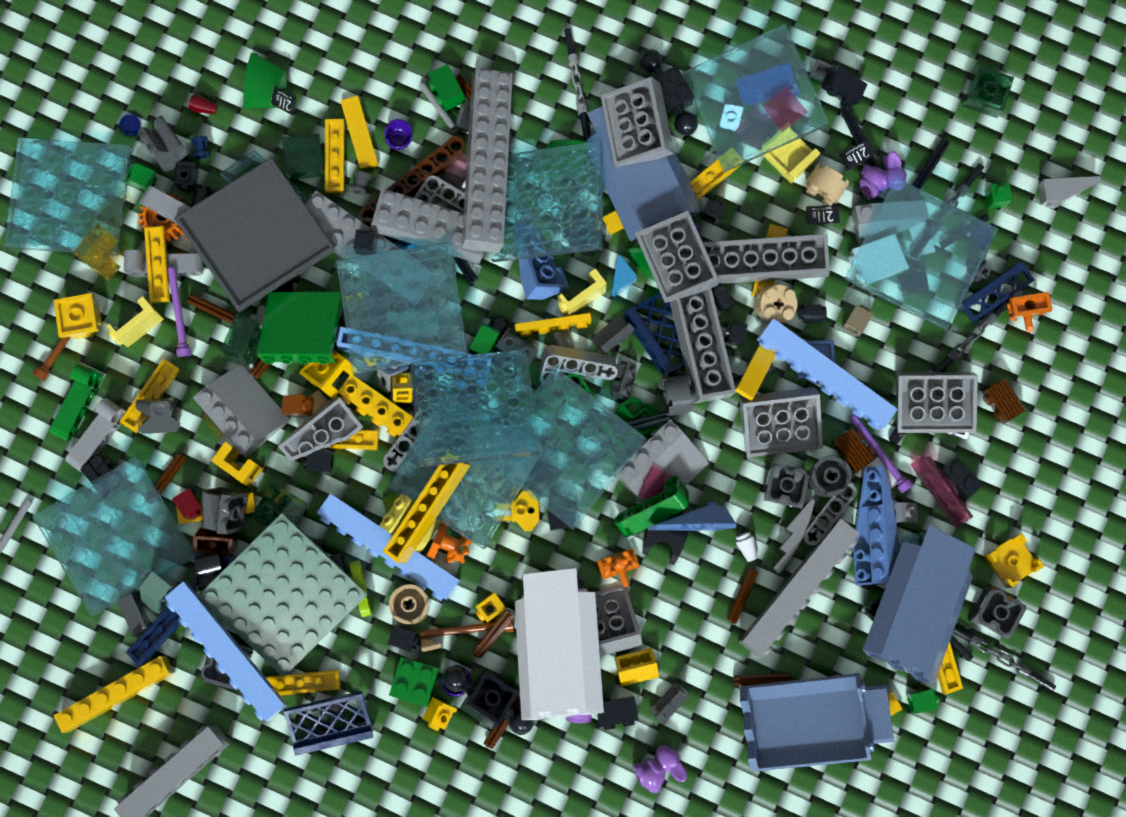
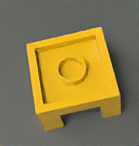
M333 350L332 355L336 359V363L305 364L299 372L311 384L319 387L332 399L339 393L332 384L344 370L350 376H353L358 370L346 358Z
M224 442L211 461L241 483L251 487L263 471V468L250 459L246 461L243 467H240L234 462L240 451Z
M1023 533L1013 536L984 555L1005 588L1014 587L1030 573L1037 572L1045 567L1039 558L1034 559L1024 545L1027 539Z

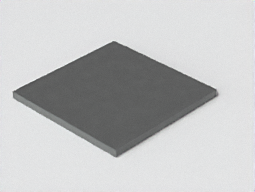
M272 157L174 218L238 313L336 251V248Z

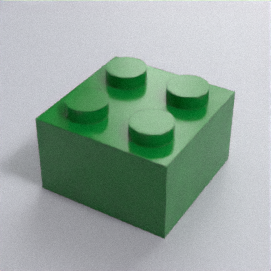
M400 657L389 696L428 707L440 668Z

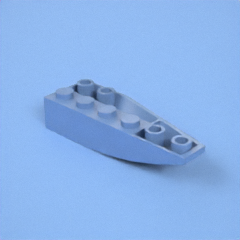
M884 466L867 467L864 471L856 531L860 533L857 537L859 541L853 547L856 586L887 585L899 553L894 506Z

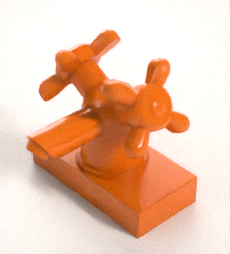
M1049 292L1013 297L1006 304L1009 319L1015 322L1017 321L1016 317L1023 316L1026 332L1029 333L1034 329L1032 318L1035 314L1043 315L1053 310Z
M443 519L427 556L434 559L438 549L442 548L448 551L445 557L447 564L450 565L453 561H460L463 564L465 563L464 555L469 554L468 545L472 544L474 540L465 536L464 530L459 532L460 539L447 534L446 531L450 521Z
M634 548L597 561L602 579L619 574L624 587H628L630 584L626 572L640 567Z

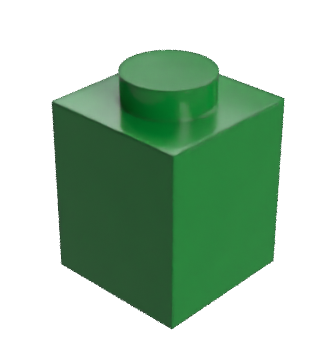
M137 163L131 164L124 183L146 191L148 186H155L157 171Z
M1009 182L991 184L985 190L987 209L1006 207L1012 201Z
M933 689L906 694L911 714L938 709L939 697Z

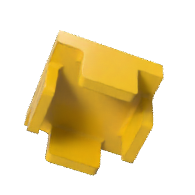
M88 293L54 300L58 336L60 338H87L94 336L93 332L99 331L98 326L102 325L100 308L95 304L94 294Z

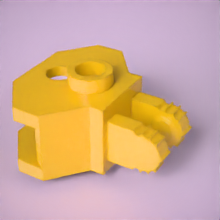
M522 491L515 501H511V503L496 505V509H511L512 513L510 516H497V521L516 522L524 532L533 531L539 523V502L531 491ZM531 508L535 510L532 514L528 513V510Z

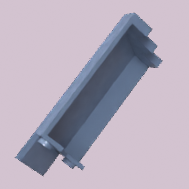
M603 106L587 113L595 129V132L589 135L590 138L585 141L588 142L587 150L630 241H637L635 233L685 211H689L692 218L703 210L676 153L657 160L615 167Z
M931 525L928 527L922 545L914 541H910V543L903 541L863 651L869 657L886 661L894 669L910 673L916 680L934 685L973 578L969 572V567L976 548Z
M859 673L740 686V703L744 714V733L747 740L748 762L751 772L872 760L871 752L875 751L874 744L895 742L886 684L866 687L865 681L860 680Z

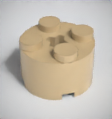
M817 164L805 183L807 187L806 192L813 197L816 195L822 197V202L832 206L833 203H838L849 185V181L846 180L844 182L842 180L843 175L828 166L820 168V164Z
M784 285L766 286L755 296L754 310L764 322L768 323L773 318L779 323L787 322L794 317L797 310L796 294Z
M403 585L397 588L390 597L389 607L391 614L397 621L403 624L413 625L420 623L427 617L430 611V598L422 588L416 585ZM412 599V603L415 604L414 608L407 610L408 606L405 603L406 601L410 602Z

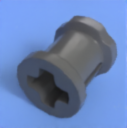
M356 171V179L350 189L355 193L366 195V188L372 176L366 172Z

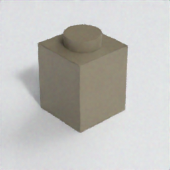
M856 305L842 328L859 337L873 314L867 307Z

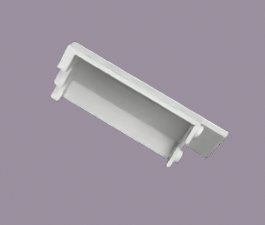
M576 568L523 574L524 595L522 599L515 601L521 720L566 718L574 715L603 713L595 592H587V589H578Z

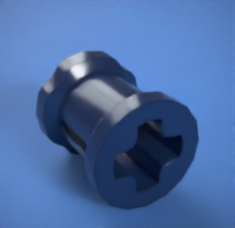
M196 136L191 139V142L194 144L195 153L193 155L195 159H206L211 156L210 152H208L207 136Z

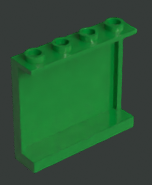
M270 292L256 354L266 364H274V362H282L284 364H292V362H300L302 364L336 363V359L332 355L340 309L346 308L347 300L341 292Z

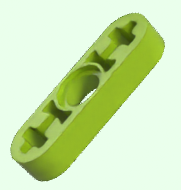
M360 560L350 562L352 579L368 593ZM367 594L358 604L362 617L372 615L370 600Z

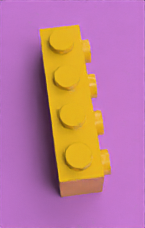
M354 375L349 376L339 389L338 394L345 404L349 406L352 403L357 407L355 410L362 416L369 415L372 418V423L378 427H381V425L388 429L386 432L394 438L400 437L414 418Z

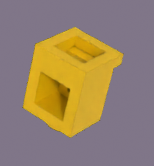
M400 373L391 376L393 403L412 402L413 387L411 373Z
M493 593L476 606L478 611L475 613L482 622L486 620L488 623L506 610V607L496 593ZM487 606H493L494 610L492 613L486 611Z
M432 697L422 719L429 723L428 727L439 731V728L445 730L453 712L456 713L457 708Z

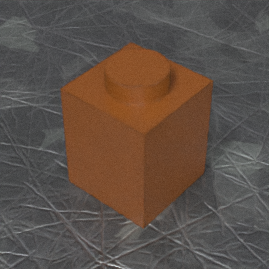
M300 394L283 396L282 415L295 418L310 417L312 415L313 397Z

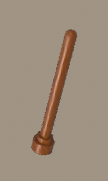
M71 337L61 338L43 365H40L38 368L36 367L32 374L45 382L50 376L48 375L50 367Z
M513 619L503 630L506 633L514 632ZM495 622L422 630L420 636L422 638L489 631Z

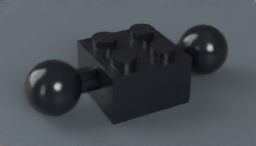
M654 49L645 50L640 55L639 65L643 71L651 73L653 75L652 78L660 82L667 117L675 115L674 127L677 133L682 136L692 135L697 130L698 120L694 114L684 110L693 104L694 95L677 65L663 72L661 69L663 63L661 54Z
M460 666L449 667L444 672L443 683L448 690L453 692L462 690L467 693L460 709L493 730L500 726L504 718L508 720L509 727L515 734L524 735L533 728L534 720H521V709L513 710L510 708L518 691L485 670L479 674L474 683L468 680L467 672Z

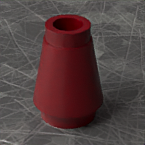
M192 94L188 108L193 110V112L215 115L218 104L199 94Z

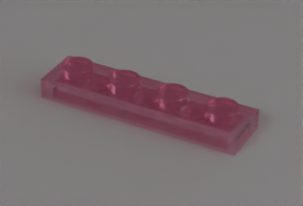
M928 453L910 464L955 528L973 517Z

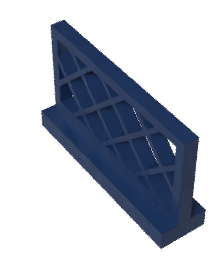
M659 292L639 305L626 310L623 317L628 324L630 323L633 326L634 334L662 377L666 378L685 365L682 352L671 351L673 342L679 343V339L674 338L675 322L674 325L664 323L665 314L673 316L670 302H664V309L653 307L654 301L658 298H661L664 302ZM641 308L650 310L648 318L641 317L638 310ZM652 311L662 313L661 322L651 319ZM650 323L660 325L658 334L652 333L649 330ZM663 326L673 329L671 337L661 335ZM660 339L670 341L669 350L660 347ZM670 355L680 357L678 365H672Z
M362 691L289 707L283 710L293 742L295 756L373 738L372 720H370ZM353 699H360L358 708L348 704ZM332 704L342 706L338 713L328 708ZM317 708L322 712L316 717L309 713L311 709ZM345 708L354 712L350 719L341 715ZM293 713L303 715L298 722L290 718V714ZM325 713L334 717L331 723L322 720ZM358 714L364 717L366 722L356 723L353 720ZM306 717L315 721L311 728L302 724ZM337 719L346 723L341 728L334 726ZM318 723L327 727L323 732L314 730ZM300 728L306 731L307 734L302 737H296L295 732Z

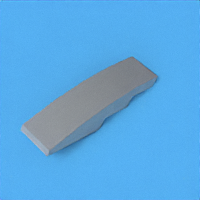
M813 499L806 503L784 529L790 535L778 548L783 553V556L772 567L776 574H779L792 558L804 536L815 503Z

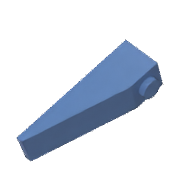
M516 224L515 232L521 284L526 299L543 300L568 290L569 286L564 271L561 267H557L553 261L554 256L552 253H548L543 246L544 241L533 224Z
M708 502L704 507H699L650 525L648 530L719 531L736 528V523L726 506H718L717 502Z

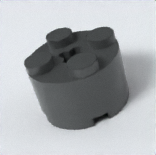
M689 374L661 379V388H665L663 390L664 394H662L664 406L669 416L694 411L695 395L693 391L690 392L691 379Z
M833 455L821 458L809 471V484L817 495L823 497H834L842 493L849 486L852 478V472L848 463ZM829 473V475H833L834 478L831 480L830 478L827 479L826 475Z

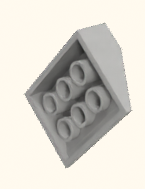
M649 77L600 95L615 167L657 160L675 154L660 82Z
M685 211L635 233L665 303L701 293L719 285L717 274L689 211Z
M239 364L208 384L193 397L245 457H249L291 420L288 416L282 415V409L242 364Z
M896 372L897 432L976 433L978 375L974 372Z
M815 387L756 394L752 401L744 396H739L747 458L823 448L820 394Z
M670 419L614 473V476L640 502H643L663 492L664 483L672 476H679L686 486L709 462L683 431Z
M620 585L595 592L600 656L641 646V633L627 587Z

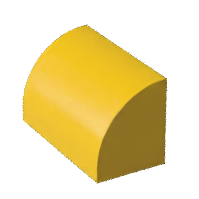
M652 648L614 657L621 687L659 677L657 662Z

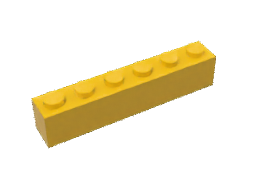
M449 452L446 454L384 548L383 552L397 563H407L471 466L469 463L456 454Z
M159 656L53 716L62 733L71 732L175 674L167 656Z

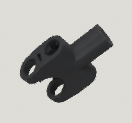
M684 509L683 511H681V512H679V513H677V514H675V515L669 517V518H672V517H674V516H677V515H680V514L684 513L685 509ZM647 530L642 554L648 555L650 548L656 542H664L668 544L671 550L669 564L675 565L683 550L689 531Z

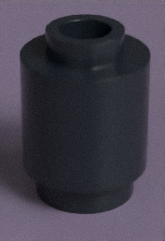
M202 185L199 188H195L191 206L212 195L211 188Z
M723 285L711 288L715 306L719 311L722 310L725 313L736 304L733 301L732 295Z
M802 304V307L798 309V319H801L802 323H821L827 319V308L821 304Z
M499 315L492 317L488 324L500 331L495 345H497L509 326L506 323L507 319Z

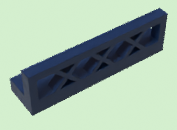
M1020 262L955 307L959 312L964 310L973 323L1035 281V279L1023 262ZM1021 271L1027 278V281L1024 283L1016 282V276ZM1003 283L1011 284L1010 293L1000 292ZM987 294L996 295L994 304L985 303ZM972 304L981 305L980 313L976 316L969 309Z
M167 608L125 653L138 666H143L181 625L178 620L180 616L176 611L172 612Z

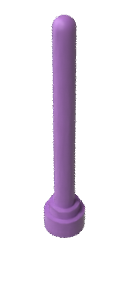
M169 266L168 275L179 340L178 349L176 350L177 357L192 356V348L189 347L186 341L176 269L174 266Z
M851 415L850 421L895 478L898 485L897 489L902 494L914 485L912 481L901 475L858 417Z

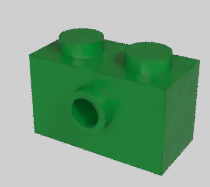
M448 64L428 73L430 81H427L431 92H436L435 99L439 106L442 105L445 111L466 102L463 91Z

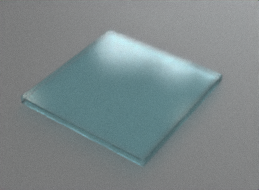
M786 24L682 72L694 95V102L724 172L829 125Z
M895 178L844 279L947 331L999 229Z

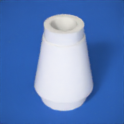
M749 531L736 536L737 541L735 543L747 562L757 559L754 535H751Z

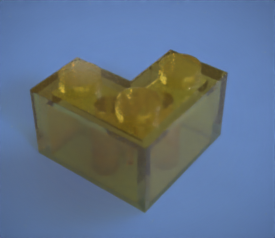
M98 224L73 252L75 256L107 281L121 267L107 256L119 240Z

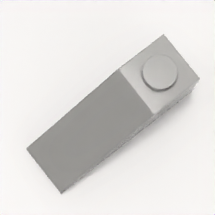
M1100 176L1044 179L1039 184L1040 204L1048 208L1059 207L1062 203L1094 186L1101 178Z

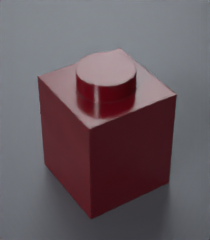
M188 488L172 498L185 519L195 520L202 515L203 505L192 489Z

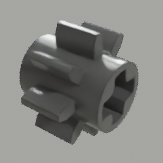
M973 259V263L968 264L966 273L970 277V281L984 282V278L990 275V266L986 264V260Z

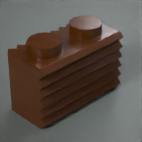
M1006 378L982 392L984 402L992 407L993 411H995L993 412L995 419L1002 424L1007 423L1026 411Z
M852 428L831 444L843 461L848 463L852 473L855 474L875 460V453L870 446L866 447L862 440L864 438L862 434Z
M200 527L193 536V553L208 554L221 551L223 555L233 556L237 548L238 532L217 534L214 530L202 529Z

